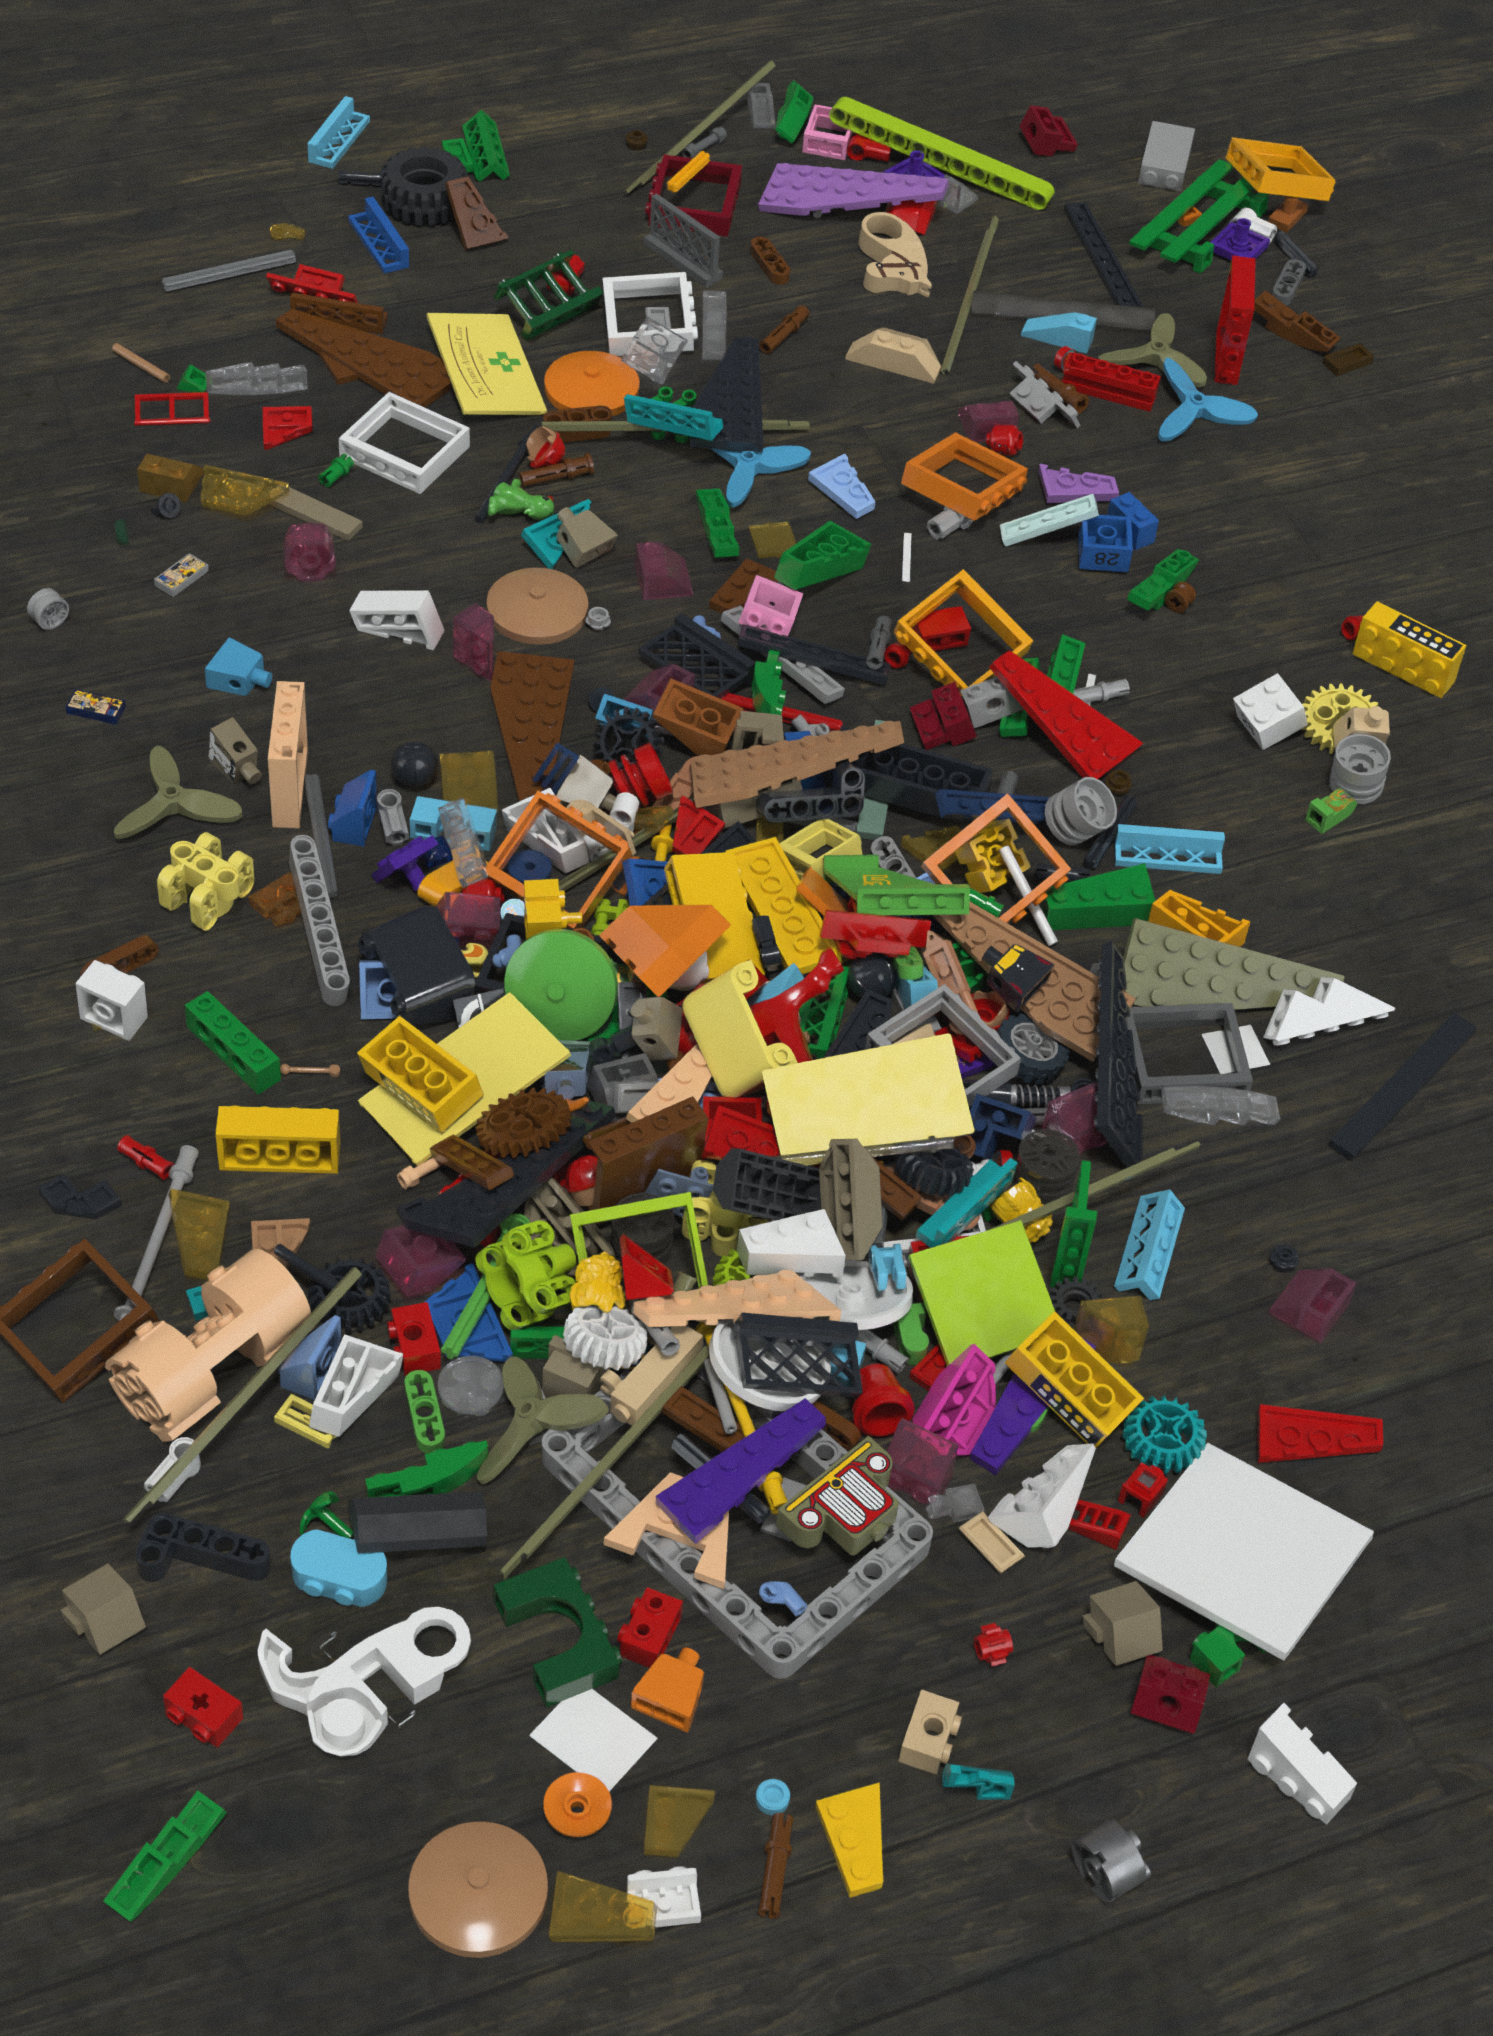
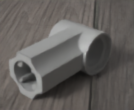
M945 506L943 512L927 522V529L931 537L938 540L939 538H944L958 527L962 529L968 528L973 520Z
M393 789L382 790L377 796V817L381 822L385 841L393 846L402 845L405 840L409 839V832L401 806V795Z

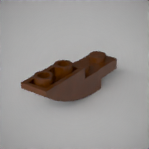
M1266 290L1254 300V310L1268 320L1265 327L1293 344L1307 349L1328 352L1341 339L1306 311L1299 316Z

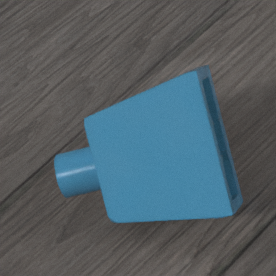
M232 638L227 639L205 667L206 687L245 696L250 693L256 684L268 688L272 681V673L264 671L261 653Z

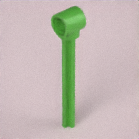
M510 1214L500 1224L501 1235L497 1242L502 1241L504 1234L511 1229L530 1223L529 1219L522 1214ZM493 1257L489 1264L496 1267V1260ZM485 1274L480 1279L441 1348V1352L447 1354L449 1359L459 1356L491 1299L486 1286Z

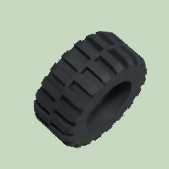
M413 147L408 148L407 151H399L396 156L392 155L382 167V203L390 215L398 221L402 220L404 224H415L417 227H422V225L435 227L436 224H446L448 220L453 221L455 216L445 183L467 177L466 168L455 155L452 156L447 151H440L439 148L433 147V149H428L427 147L415 149Z

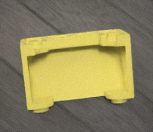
M751 960L740 963L690 993L683 1001L682 1007L686 1019L716 1086L723 1097H745L765 1089L762 1076L763 1070L798 1063L792 1050L786 1044L774 1043L767 1046L744 996L745 993L753 990L758 984V975Z

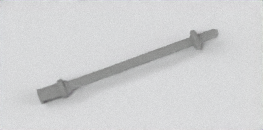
M182 1146L175 1165L170 1168L169 1177L172 1179L132 1285L140 1296L143 1294L184 1184L190 1183L193 1178L192 1169L199 1152L192 1146ZM127 1298L125 1306L116 1307L114 1317L120 1321L135 1306Z

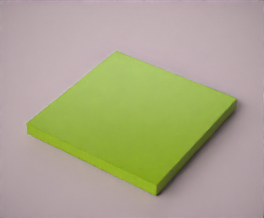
M1021 1220L908 1256L947 1366L972 1344H975L989 1358L1016 1350L1055 1311Z

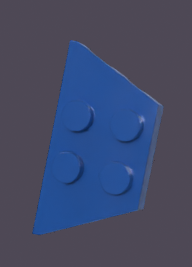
M473 1263L468 1264L465 1267V1272L455 1281L453 1279L449 1280L443 1285L441 1291L434 1293L425 1301L428 1302L434 1329L441 1348L480 1281ZM490 1301L458 1356L459 1358L505 1362L508 1358L513 1357V1353Z

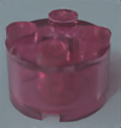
M302 523L291 525L288 528L283 540L286 570L295 575L298 580L304 582L320 581L325 578V575L330 570L332 572L335 567L336 558L334 540L327 526L321 523Z

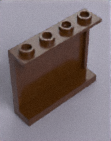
M693 1096L588 1142V1145L598 1158L593 1205L585 1206L588 1211L639 1202L658 1169L690 1178L694 1162L703 1159L701 1156L708 1125V1116Z

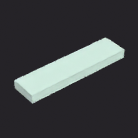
M1094 494L1001 524V535L1005 547L1099 516Z

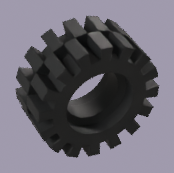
M1067 1277L1063 1279L1062 1283L1058 1281L1055 1284V1288L1051 1290L1050 1299L1055 1312L1073 1330H1077V1334L1083 1335L1084 1329L1089 1333L1093 1327H1097L1103 1310L1104 1298H1102L1101 1290L1096 1291V1284L1092 1283L1088 1286L1089 1280L1084 1278L1081 1283L1078 1282L1079 1277H1073L1072 1282H1070ZM1070 1300L1078 1301L1084 1304L1087 1309L1084 1311H1073L1066 1307L1064 1303Z

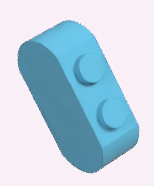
M318 1529L304 1533L292 1546L291 1568L294 1583L299 1589L304 1590L311 1596H325L335 1599L342 1605L352 1604L364 1607L380 1599L386 1590L387 1562L383 1552L357 1553L355 1540Z

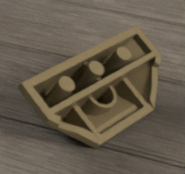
M857 1138L831 1139L829 1149L825 1153L819 1168L821 1210L825 1209L846 1255L845 1260H863L882 1228L879 1166Z
M551 1176L525 1200L524 1216L529 1219L530 1223L542 1220L551 1226L554 1232L553 1247L562 1244H568L572 1247L576 1256V1265L566 1276L576 1277L575 1271L579 1261L570 1214L585 1211ZM595 1224L582 1226L587 1257L599 1255L603 1252H607L611 1256L615 1255L610 1242ZM534 1233L533 1235H531V1239H535L536 1237L540 1236V1234L537 1235Z

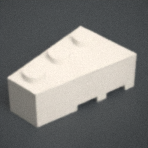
M551 788L542 791V793L545 795L547 794V792L551 795H555ZM534 795L502 809L505 827L508 832L511 831ZM543 809L522 842L534 851L545 854L551 863L564 873L589 863L586 842L579 831Z
M825 1209L739 1229L737 1253L747 1275H770L779 1273L781 1270L802 1272L804 1276H814V1273H832L833 1277H842L846 1255Z
M1283 1703L1259 1728L1247 1760L1252 1763L1259 1773L1267 1775L1277 1783L1284 1794L1294 1797L1300 1802L1311 1816L1319 1818L1327 1825L1351 1799L1357 1782L1328 1751L1324 1754L1321 1753L1310 1740L1313 1734L1307 1727L1301 1730L1287 1715L1291 1710Z

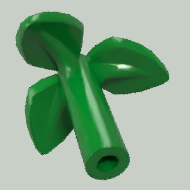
M324 1492L312 1502L301 1518L300 1536L305 1533L311 1519L320 1518L337 1535L349 1539L352 1537L353 1531L326 1507L339 1501L335 1492Z

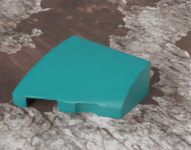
M947 1763L942 1772L943 1787H976L977 1800L1011 1799L1015 1786L1014 1776L1011 1771Z

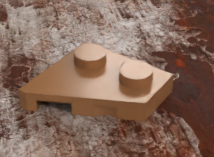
M310 1218L251 1221L252 1249H260L269 1253L288 1270L290 1264L273 1253L274 1249L278 1244H282L297 1254L310 1230Z

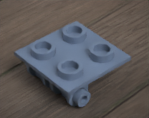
M701 1166L691 1171L690 1178L658 1169L640 1201L691 1192L692 1198H709L713 1191V1184L708 1183L707 1169ZM684 1207L663 1211L683 1218Z

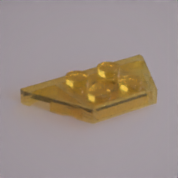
M209 465L203 467L204 479H202L201 502L202 506L246 516L290 491L289 485L286 482Z

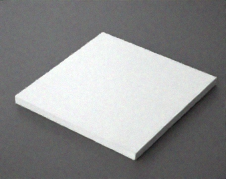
M1207 1443L1205 1450L1201 1451V1457L1193 1460V1464L1186 1469L1116 1557L1114 1566L1285 1661L1369 1544L1374 1531Z

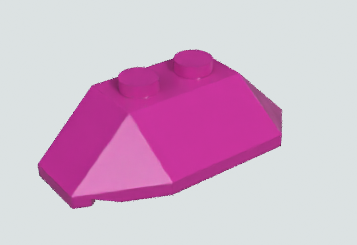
M975 1344L970 1345L938 1375L912 1419L916 1435L938 1456L970 1455L996 1407V1386L993 1376L995 1373V1363Z

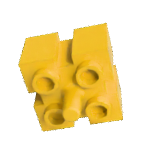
M1010 819L993 821L955 852L959 863L967 864L969 872L965 876L970 887L980 893L993 891L1006 883V878L1012 877L999 852L1005 846H1009L1022 872L1031 868L1023 848L1016 849L1013 841L1018 837Z
M558 879L524 880L526 940L542 931L567 928V924L582 923L581 912L566 913L564 909L560 908L565 907L564 890H559Z

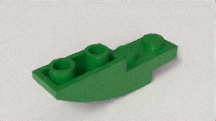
M794 80L787 87L785 103L778 111L775 128L777 134L782 139H787L791 143L799 134L813 102V96Z
M1177 549L1155 565L1151 576L1129 591L1127 600L1146 610L1151 608L1158 610L1165 604V595L1178 582H1185L1198 564L1199 559L1192 556L1188 551Z
M769 650L766 663L756 661L751 692L753 705L758 713L782 714L786 691L782 690L783 680L779 679L783 662H778V651Z
M487 1440L468 1442L462 1446L450 1449H437L425 1454L424 1466H410L402 1471L388 1474L379 1473L371 1478H366V1498L449 1493L478 1473L481 1465L488 1458Z

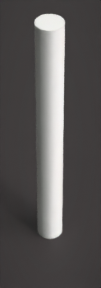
M1005 846L999 852L1024 898L1032 890L1009 846ZM1031 903L1028 908L1048 947L1058 943L1039 904L1035 907Z

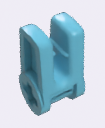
M893 1244L892 1247L877 1248L876 1245H872L868 1251L869 1267L873 1273L878 1291L887 1288L888 1274L892 1275V1281L895 1282L897 1289H905L906 1270L902 1258L901 1245Z

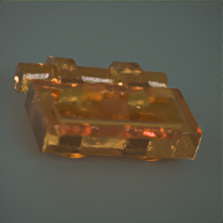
M291 871L249 896V904L265 919L272 917V922L276 927L283 923L288 924L295 920V916L301 913Z

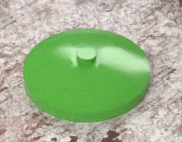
M551 929L531 936L514 952L505 972V994L510 992L557 1040L576 1041L590 1036L606 1022L616 1005L618 979L612 961L599 944L579 932L566 929Z

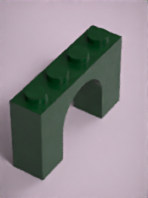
M566 1557L493 1585V1602L506 1627L540 1614L555 1613L569 1618L575 1623L581 1633L579 1641L571 1649L533 1665V1683L546 1708L619 1679V1665L622 1664V1657L618 1648L615 1645L611 1647L607 1639L609 1635L602 1619L598 1620L593 1612L595 1611V1606L588 1592L584 1594L580 1586L581 1578L575 1566L570 1567Z

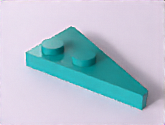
M587 499L569 509L577 515L585 510H590L592 502ZM558 513L523 529L521 533L522 538L548 569H553L564 551L557 540V533L562 524L557 518Z

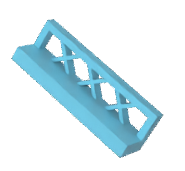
M345 96L308 142V162L333 169L368 125L370 116L354 112L353 98ZM352 119H353V120L360 121V122H358V123H353V124L350 123V121H351ZM349 131L351 132V134H348V135H343V136L341 135V133H344V132H349ZM334 144H342V146L332 147ZM332 155L331 160L322 158L324 156Z
M1118 824L1114 840L1115 866L1132 867L1145 863L1146 868L1221 874L1223 869L1222 849L1225 835L1224 832ZM1121 851H1131L1136 856L1133 858L1121 857ZM1157 853L1162 858L1159 860L1152 859L1148 854ZM1176 855H1184L1189 860L1182 862L1174 857ZM1203 857L1215 858V864L1205 863L1201 859Z
M1170 1189L1140 1196L1114 1285L1118 1291L1140 1288L1149 1300L1160 1298L1185 1207ZM1157 1203L1156 1206L1146 1214L1148 1205ZM1151 1223L1150 1228L1140 1236L1141 1231ZM1144 1245L1143 1251L1133 1259L1134 1254ZM1138 1268L1136 1277L1127 1279L1128 1276L1135 1269Z

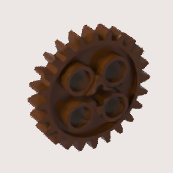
M532 1088L529 1093H525L522 1089L517 1096L509 1093V1098L506 1100L498 1098V1105H488L490 1111L481 1112L483 1118L477 1119L478 1126L475 1128L480 1145L484 1147L485 1151L490 1150L493 1156L500 1152L501 1158H504L509 1153H511L512 1158H515L519 1153L523 1152V1155L526 1157L531 1150L539 1153V1147L541 1146L549 1148L550 1141L558 1142L560 1140L558 1135L566 1134L565 1128L571 1126L570 1119H572L567 1100H564L562 1094L556 1095L555 1090L547 1094L546 1088H543L538 1093H536L535 1088Z

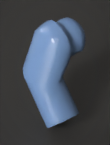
M518 935L508 936L507 948L500 950L499 953L493 956L492 960L495 967H507L512 955L521 945V938Z
M765 1582L760 1586L759 1594L765 1602L785 1604L795 1616L802 1614L808 1606L787 1582Z

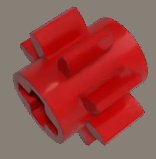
M996 1623L981 1626L982 1633L974 1637V1647L979 1660H986L987 1663L990 1662L991 1667L1007 1663L1006 1656L1013 1652V1642L1007 1629L1001 1630V1627H997Z

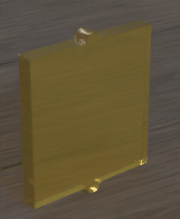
M767 522V524L749 526L759 558L775 556L780 558L783 552L796 544L789 522Z

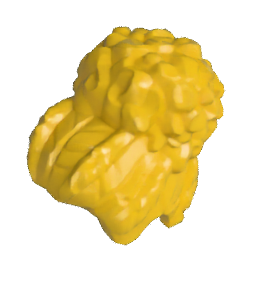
M1019 1178L1018 1184L1012 1186L990 1204L993 1214L1003 1223L1043 1206L1035 1188L1023 1178ZM1052 1214L1024 1226L1030 1243L1036 1242L1041 1236H1045L1050 1232L1049 1227L1053 1223Z
M607 1252L581 1260L575 1271L577 1282L571 1287L569 1295L572 1310L591 1305H598L605 1313L610 1312L612 1307L616 1305L619 1309L623 1310L625 1307V1293L620 1284L623 1277L620 1262Z

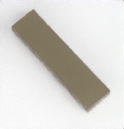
M279 484L266 496L267 504L346 541H349L363 528L361 520L284 484Z

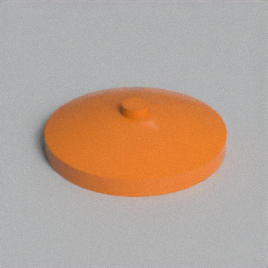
M579 351L562 356L549 366L545 374L544 389L548 400L559 410L606 406L611 409L613 417L626 411L624 397L627 394L638 396L639 377L635 369L618 356L600 351Z

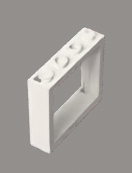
M686 272L603 278L610 354L624 356L694 350L693 339L698 338L697 326H693L696 325L695 311H691L694 310L693 296H689L692 295L691 281H687ZM681 294L685 328L617 332L614 298Z
M388 392L339 438V457L345 453L347 454L345 460L350 456L355 465L421 494L470 447V428ZM392 417L448 443L420 468L369 445L365 441Z

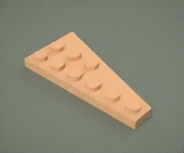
M781 1270L779 1273L770 1275H756L753 1278L740 1281L730 1280L726 1284L706 1285L691 1291H676L674 1294L661 1297H648L647 1300L634 1302L633 1313L648 1327L686 1326L688 1320L702 1321L706 1325H718V1319H733V1323H735L742 1312L813 1319L815 1316H828V1320L840 1321L841 1310L792 1270Z

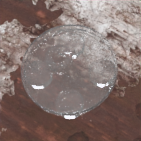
M465 1356L451 1361L443 1368L438 1378V1392L443 1405L462 1414L486 1415L489 1409L499 1401L504 1390L503 1376L499 1368L493 1362L478 1356Z

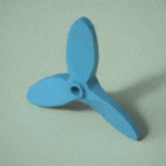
M1170 358L1164 360L1163 369L1166 377L1182 404L1163 422L1158 433L1160 441H1169L1178 437L1191 426L1196 418L1200 417L1217 423L1246 425L1256 420L1258 413L1252 406L1222 396H1205L1195 388L1189 376L1178 363Z
M802 446L763 448V452L710 448L735 467L728 482L726 502L730 507H736L746 499L753 486L754 476L758 473H778L805 465L811 456V452Z

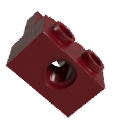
M1030 105L1019 127L1034 154L1053 156L1056 149L1059 151L1075 152L1078 144L1064 119L1053 116L1047 107Z
M956 682L931 691L932 699L910 707L926 750L947 741H951L952 745L956 746L977 737ZM939 715L941 716L943 723L940 722L938 717Z
M1148 1655L1144 1663L1131 1714L1195 1734L1204 1706L1210 1674L1194 1667L1171 1662L1163 1657Z

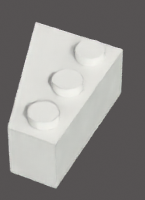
M360 591L349 610L358 631L389 638L390 635L403 638L404 643L411 644L414 641L426 644V648L431 650L435 649L444 632L429 591Z
M344 1334L313 1403L309 1427L339 1437L399 1377L403 1354Z

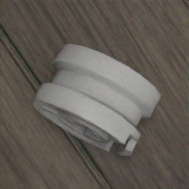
M45 588L31 597L28 602L27 613L41 628L50 630L58 627L65 621L69 613V604L54 589Z

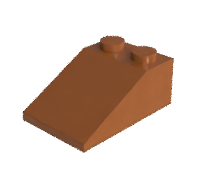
M670 679L652 717L699 756L704 754L715 755L727 750L734 735L736 720L739 719L740 711H743V708Z

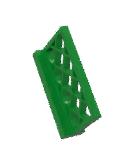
M1082 1160L1072 1206L1066 1208L1050 1277L1049 1287L1055 1288V1284L1058 1281L1062 1283L1063 1279L1067 1277L1070 1282H1072L1073 1277H1079L1078 1282L1082 1281L1097 1219V1211L1087 1210L1090 1161Z

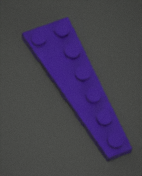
M1085 1340L1094 1350H1096V1346L1094 1344ZM1015 1373L970 1455V1460L994 1475H997L1031 1433L1032 1426L1048 1407Z
M806 1398L656 1495V1504L695 1544L698 1543L723 1520V1515L733 1506L737 1507L745 1500V1495L755 1486L758 1488L774 1468H780L793 1453L797 1452L826 1425V1417Z

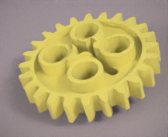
M1341 683L1338 689H1335L1332 684H1329L1328 690L1320 686L1318 692L1312 690L1310 697L1306 696L1304 703H1302L1308 725L1301 730H1306L1305 738L1313 737L1312 745L1319 742L1321 744L1320 750L1328 747L1329 753L1332 754L1336 750L1334 748L1333 725L1351 708L1370 709L1373 706H1377L1378 702L1370 703L1371 695L1363 697L1362 689L1353 692L1352 685L1348 690L1344 689Z

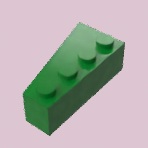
M828 521L782 553L774 578L782 582L784 586L797 590L863 569L871 543L836 523Z
M1143 863L1064 883L1058 889L1052 886L1045 892L1048 897L1041 902V909L1052 930L1132 926L1133 919L1148 922L1155 897L1146 865Z

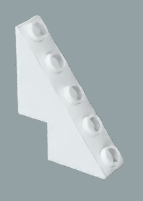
M1321 977L1313 998L1296 990L1283 989L1263 1038L1273 1040V1045H1283L1289 1043L1292 1037L1298 1036L1299 1039L1315 1036L1314 1031L1323 1029V1032L1339 1030V1025L1347 1023L1348 1026L1364 1023V1018L1372 1016V1019L1388 1017V1012L1394 1011L1395 1007L1335 978Z

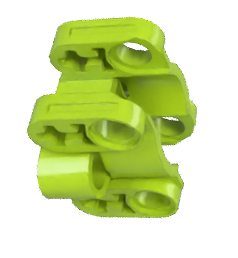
M542 1220L511 1229L504 1234L502 1241L487 1246L476 1255V1265L485 1274L489 1295L494 1303L501 1308L500 1317L502 1323L509 1330H521L528 1326L539 1324L552 1316L554 1310L566 1307L571 1303L569 1298L570 1290L576 1281L566 1275L576 1265L575 1252L568 1244L553 1247V1229L547 1222ZM534 1233L537 1235H541V1237L535 1238L531 1241L530 1236ZM487 1253L495 1258L496 1267L491 1266L487 1262ZM559 1289H565L567 1292L560 1294L558 1296L556 1295V1291H558ZM511 1309H515L520 1313L521 1322L513 1319Z

